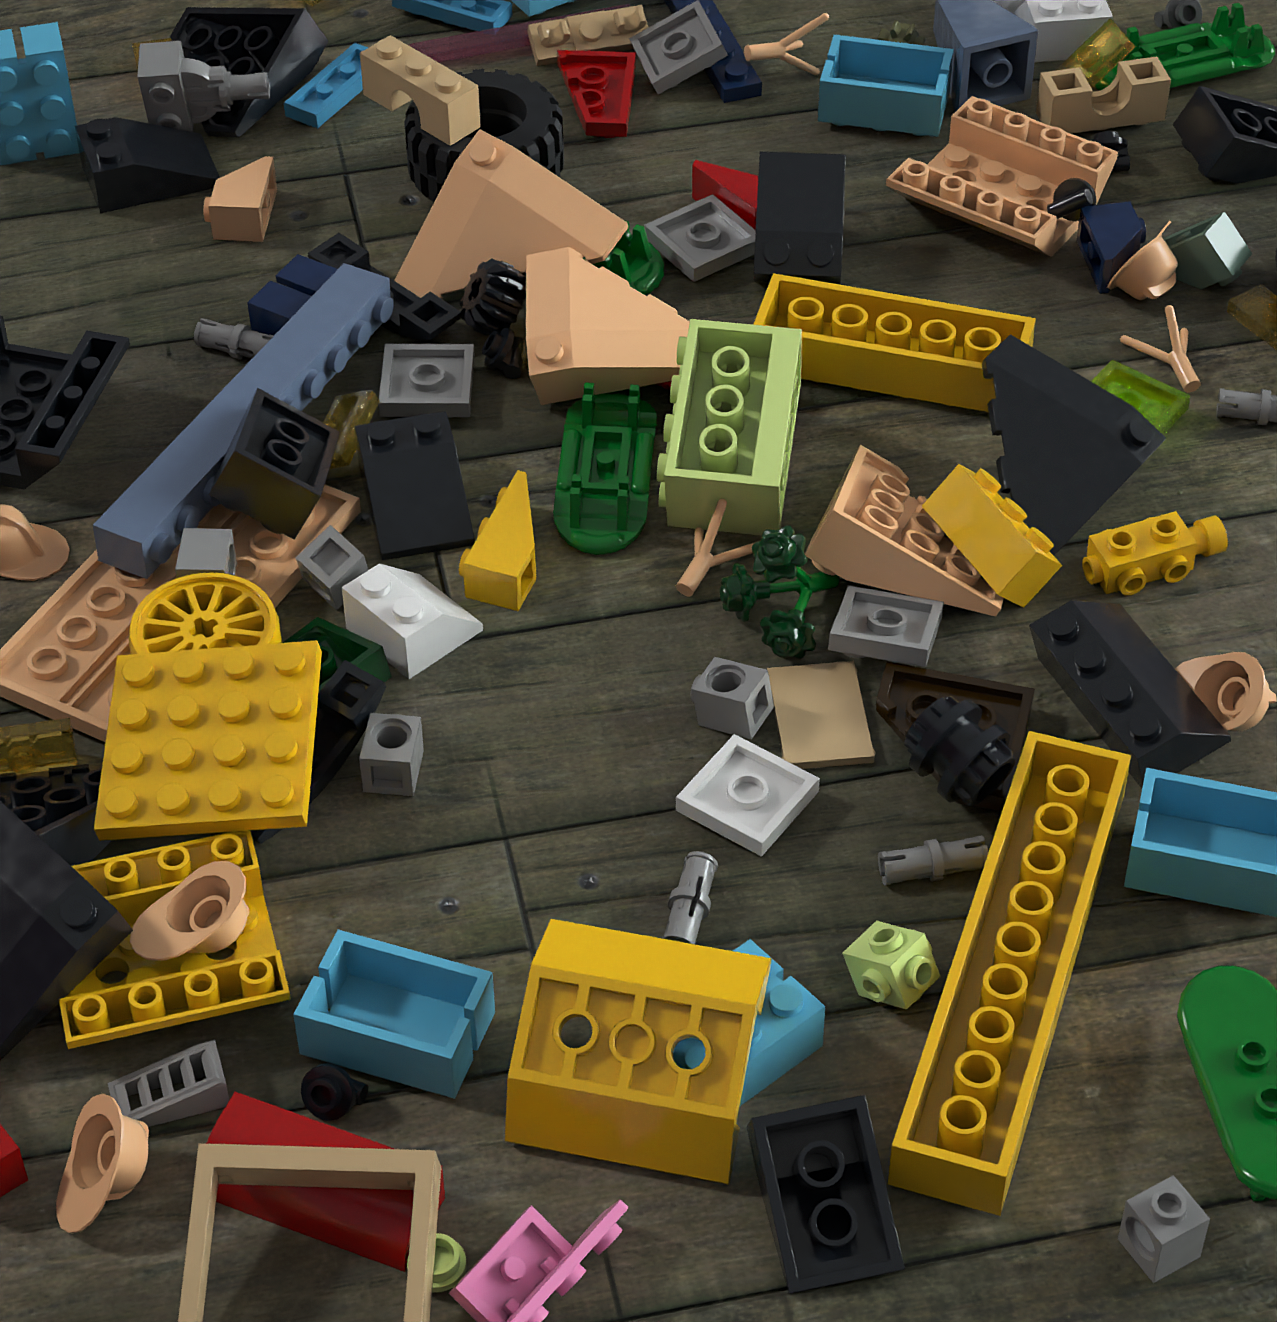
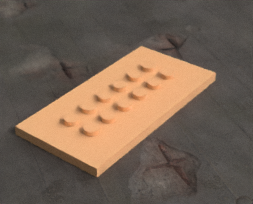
M324 484L320 499L295 540L284 534L273 533L267 530L260 521L241 511L229 510L221 503L214 506L205 515L197 528L232 529L237 560L235 576L244 578L260 587L268 595L274 608H276L302 579L295 557L328 526L331 525L341 534L361 512L360 498ZM180 544L173 550L168 561L160 564L148 579L98 561L96 549L0 649V697L106 742L117 655L131 654L129 646L130 623L141 601L159 586L176 579L175 567Z

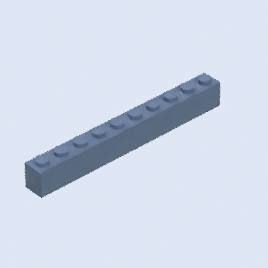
M343 263L93 524L98 561L148 579L160 564L168 561L173 550L181 542L183 528H197L205 515L214 506L220 504L218 499L209 495L217 471L257 388L302 411L313 398H317L321 394L323 387L331 378L344 369L347 361L354 353L367 344L370 336L382 323H386L391 317L394 301L390 295V278Z

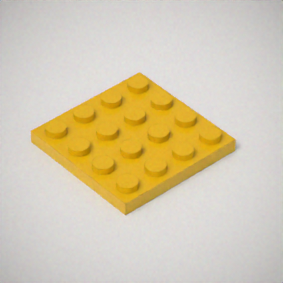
M318 641L117 655L94 831L99 840L307 827L322 657Z

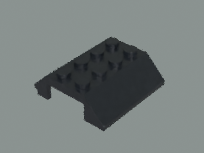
M0 316L1 486L24 490L61 463L130 345L128 337L86 331L73 354H66L9 344L3 316Z

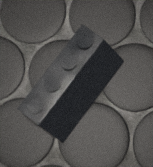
M1070 600L1029 625L1039 661L1110 750L1131 755L1128 772L1141 788L1143 787L1146 768L1178 773L1231 742V736L1120 604Z

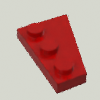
M557 50V64L586 136H600L603 138L627 137L636 71V52Z

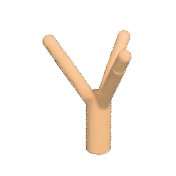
M823 13L779 42L746 45L744 48L746 61L779 58L815 76L819 75L820 70L817 67L786 52L801 48L803 42L798 39L829 19V14Z
M1172 305L1165 307L1173 349L1170 353L1126 335L1120 337L1122 344L1170 364L1186 393L1194 392L1200 387L1201 382L1186 355L1189 331L1187 328H1182L1179 334Z
M723 498L717 502L705 538L702 528L698 527L694 531L695 557L676 585L677 590L685 596L690 597L694 594L711 567L753 553L752 546L754 543L714 556L710 553L727 506V501Z

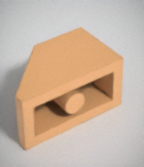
M264 156L215 181L211 197H205L203 207L205 222H211L213 240L263 242L277 193L273 157Z

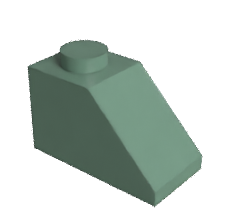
M1225 211L1163 238L1178 262L1175 270L1176 280L1199 289L1206 288L1215 283L1225 286L1233 282L1242 274L1241 266L1252 255V252Z

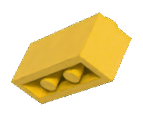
M958 464L923 503L922 507L997 595L1024 608L1062 567V564L1050 552L1054 545L1041 531L1035 527L1030 529L1023 522L1027 518V514L1020 506L1007 497L1003 499L998 494L1001 485L993 476L981 468L975 473Z

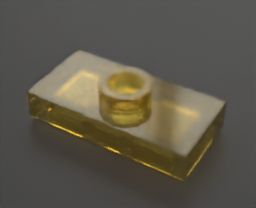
M1110 18L1056 70L1080 67L1090 87L1093 88L1136 46Z
M1260 284L1230 299L1227 312L1277 350V296Z
M372 389L335 397L323 422L340 432L329 469L350 465L357 450L354 426L370 423L380 402Z
M70 718L0 727V774L16 772L17 775L49 771V768L78 765V754Z

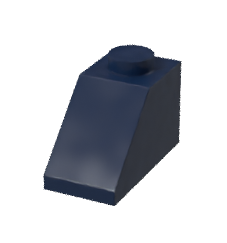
M1130 201L1086 206L1080 209L1077 244L1099 293H1109L1111 290L1107 286L1110 280L1139 251L1140 244L1146 240L1145 222L1143 218H1138Z

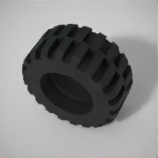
M474 69L472 73L467 74L457 72L478 85L481 126L479 129L515 147L560 177L564 167L563 116L558 101L550 91H547L536 80L530 82L527 76L516 73L515 76L507 73V70L495 69V72H484V69ZM412 101L406 111V119L404 120L408 173L410 179L415 183V187L425 197L429 196V199L434 203L455 161L479 129L450 146L421 129L420 114L416 104Z

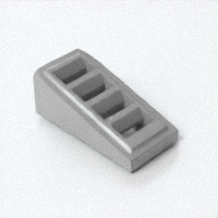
M215 1040L185 1049L108 1083L110 1096L116 1100L121 1108L122 1115L143 1121L148 1127L225 1108L229 1102L225 1076ZM206 1076V1079L195 1082V1079ZM183 1082L185 1088L174 1092L173 1085ZM161 1088L163 1097L152 1101L150 1090ZM139 1093L142 1106L131 1111L128 1096Z

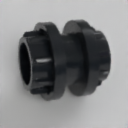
M952 696L936 700L918 716L905 736L904 745L911 754L909 766L919 776L924 777L934 771L942 776L937 792L946 801L954 802L961 799L967 806H973L987 799L1004 782L1012 771L1016 760L1013 751L1008 747L1011 738L1010 734L1000 725L991 726L985 731L978 726L982 716V709L971 699L959 703Z

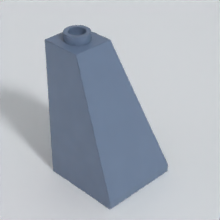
M936 0L933 31L937 46L954 49L950 88L954 112L971 96L988 100L997 106L1031 99L1038 30L1030 23L991 0Z

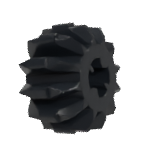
M491 258L487 262H482L478 265L476 273L470 275V281L464 287L465 293L460 300V306L462 307L461 319L467 325L473 327V330L484 335H490L493 331L500 332L506 327L510 328L511 323L517 322V315L523 309L522 304L526 297V277L515 269L513 265L502 260L497 261Z

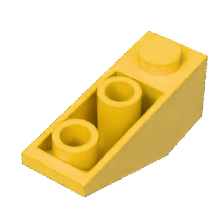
M517 470L508 487L500 489L493 513L490 518L485 517L482 520L477 540L473 547L465 549L461 556L459 575L464 577L465 598L519 611L536 581L535 543L526 472Z

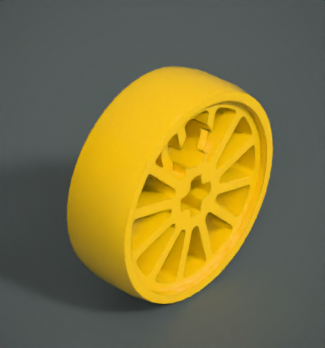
M213 572L179 577L153 590L136 608L131 619L129 631L131 654L282 643L279 618L268 595L260 587L244 578Z

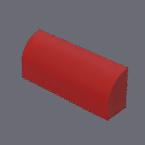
M236 1091L219 1116L206 1143L395 1149ZM442 1165L438 1210L445 1199ZM218 1184L217 1203L403 1272L407 1269L414 1190Z

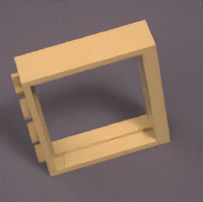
M198 1143L178 1322H203L218 1184L414 1190L403 1322H430L441 1165L436 1151Z

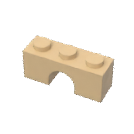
M391 35L360 52L363 95L390 111H394L413 100L420 114L421 129L450 146L481 127L477 84Z
M1158 57L1118 62L1117 75L1114 81L1105 89L1093 92L1080 67L1041 72L1036 114L1040 122L1059 127L1071 134L1164 121L1171 79Z

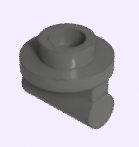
M1169 0L1165 10L1155 13L1154 21L1157 27L1168 26L1170 29L1193 23L1200 24L1202 8L1198 0Z

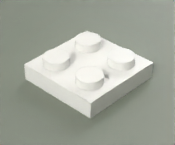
M734 734L676 796V811L762 857L819 792L820 778Z

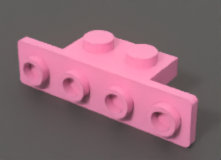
M621 1199L602 1212L579 1239L571 1245L531 1205L454 1286L449 1294L477 1322H542L549 1314V1311L542 1304L554 1291L563 1296L579 1281L586 1272V1269L580 1262L591 1250L600 1255L619 1236L623 1229L616 1222L629 1207Z

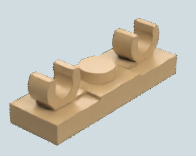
M642 5L529 24L527 32L536 66L557 63V50L620 52L634 49L629 38L647 29L648 24Z

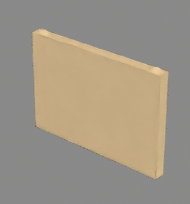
M854 661L767 668L782 759L801 769L874 763L876 753L871 742Z

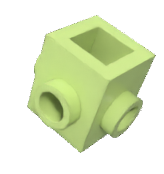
M875 921L842 953L859 996L906 1010L919 1000L922 994L941 977L932 954L931 944L927 940L925 933L880 921Z

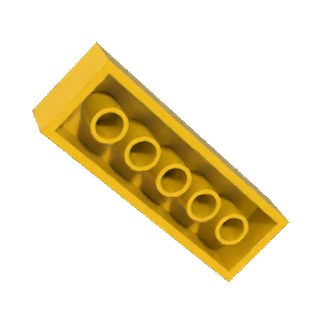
M773 273L753 325L802 329L801 379L989 412L988 402L991 399H996L993 377L992 379L983 378L981 363L1010 334L1032 347L1036 318Z

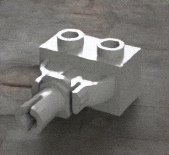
M181 41L140 44L137 78L149 124L193 132L194 123L203 122L211 118L216 112L231 111L233 100L270 98L267 72L231 75V72H227L224 66L211 67L199 60L185 58Z

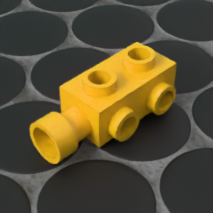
M1177 511L1149 517L1139 522L1089 535L1087 556L1082 560L1083 572L1091 585L1099 583L1106 594L1121 591L1123 595H1133L1141 591L1148 582L1164 578L1169 583H1175L1184 579L1190 570H1194L1195 557L1198 554L1208 557L1225 552L1228 547L1227 533L1222 521L1216 515L1196 520L1193 526L1187 528Z

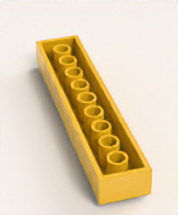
M1028 732L892 1143L888 1185L1001 1216L1124 798L1131 755L1037 732Z

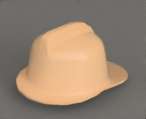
M1170 220L1155 239L1137 251L1110 280L1107 286L1108 289L1111 290L1119 287L1138 300L1146 298L1157 299L1171 290L1176 283L1175 270L1178 262L1162 237V233L1171 223Z
M0 504V576L15 580L35 581L48 578L59 572L68 562L70 548L66 538L57 530L29 523L23 513L15 507Z
M1231 652L1198 657L1182 662L1175 668L1226 731H1244L1254 727L1263 719L1269 704L1277 702L1276 694L1269 689L1262 666L1255 657L1246 652Z
M229 861L211 862L199 867L177 887L154 902L138 917L132 928L130 943L135 953L146 960L163 961L178 957L186 952L215 953L227 948L236 941L244 930L249 914V907L243 900L246 892V877L241 868Z
M99 1094L93 1096L83 1106L76 1121L71 1151L56 1200V1218L61 1229L71 1234L81 1232L93 1223L106 1201L121 1199L130 1193L140 1181L148 1160V1125L143 1121L122 1115L121 1108L116 1100L109 1095Z

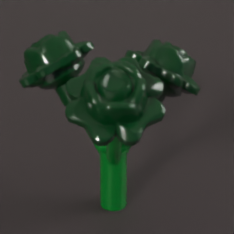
M785 525L778 530L766 529L762 534L761 541L754 543L752 546V552L755 557L753 570L758 575L764 574L765 580L754 581L747 573L744 565L734 563L732 575L721 579L719 591L720 599L723 602V610L735 612L737 618L743 622L749 620V612L754 607L756 600L769 599L770 594L797 591L800 596L794 609L789 610L787 613L777 609L773 610L770 617L761 619L760 626L764 632L761 638L762 642L769 646L775 655L802 659L806 651H813L816 648V642L813 638L815 627L810 623H804L805 615L803 613L812 593L836 588L839 584V576H832L823 572L808 575L801 568V566L807 563V557L804 553L806 538L802 534H795L794 529L789 525ZM781 578H797L796 581L774 583Z

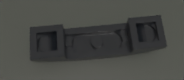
M337 233L308 253V258L336 269L345 263L388 277L370 265L369 251L341 233ZM390 278V295L394 301V307L389 320L381 324L386 329L412 339L431 340L462 318L460 310L432 292L420 298Z
M346 660L318 693L319 709L316 716L309 805L333 779L354 750L367 728L370 713H375L386 689L383 681ZM284 828L250 831L252 839L261 844Z

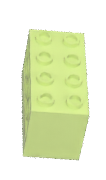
M690 319L687 337H679L676 361L677 365H680L679 375L672 376L670 403H674L672 414H666L663 440L667 442L666 454H659L657 465V482H661L658 503L659 507L666 508L667 526L691 529L700 527L703 530H707L717 502L723 498L727 501V506L718 531L762 536L766 529L778 530L781 528L801 388L802 329Z

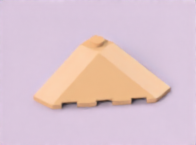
M479 129L455 161L394 281L420 298L432 292L443 299V294L464 289L470 281V275L476 273L478 265L489 261L491 258L507 262L523 274L526 273V255L570 247L582 254V257H585L587 262L594 264L605 261L629 226L626 221L515 147Z
M570 247L526 255V345L529 377L541 405L583 398L585 382L594 383V394L599 395L630 389V384L641 387L672 381L673 375H679L680 365H677L676 361L679 337H687L690 321L678 315L675 308L651 294L645 296L630 287L627 280L604 267L597 268L585 261L582 254Z
M860 444L805 553L806 557L811 559L813 565L818 570L828 575H838L847 581L913 597L942 601L946 605L996 617L1001 610L1004 598L997 595L985 579L980 578L979 572L955 544L944 536L943 530L922 507L927 499L924 496H918L917 499L909 495L910 490L906 485L909 478L901 468Z

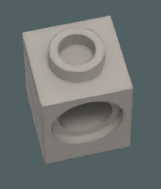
M331 525L295 557L303 580L336 610L343 605L342 587L368 571L365 556Z
M183 528L175 567L176 578L212 572L235 576L237 560L232 529Z
M714 657L705 671L695 678L691 687L690 696L695 706L698 726L732 735L735 734L752 739L774 708L769 674L766 669Z
M370 713L359 757L363 792L414 796L424 752L421 717Z
M1172 1175L1126 1200L1118 1240L1149 1279L1155 1283L1201 1257L1210 1218L1176 1177Z

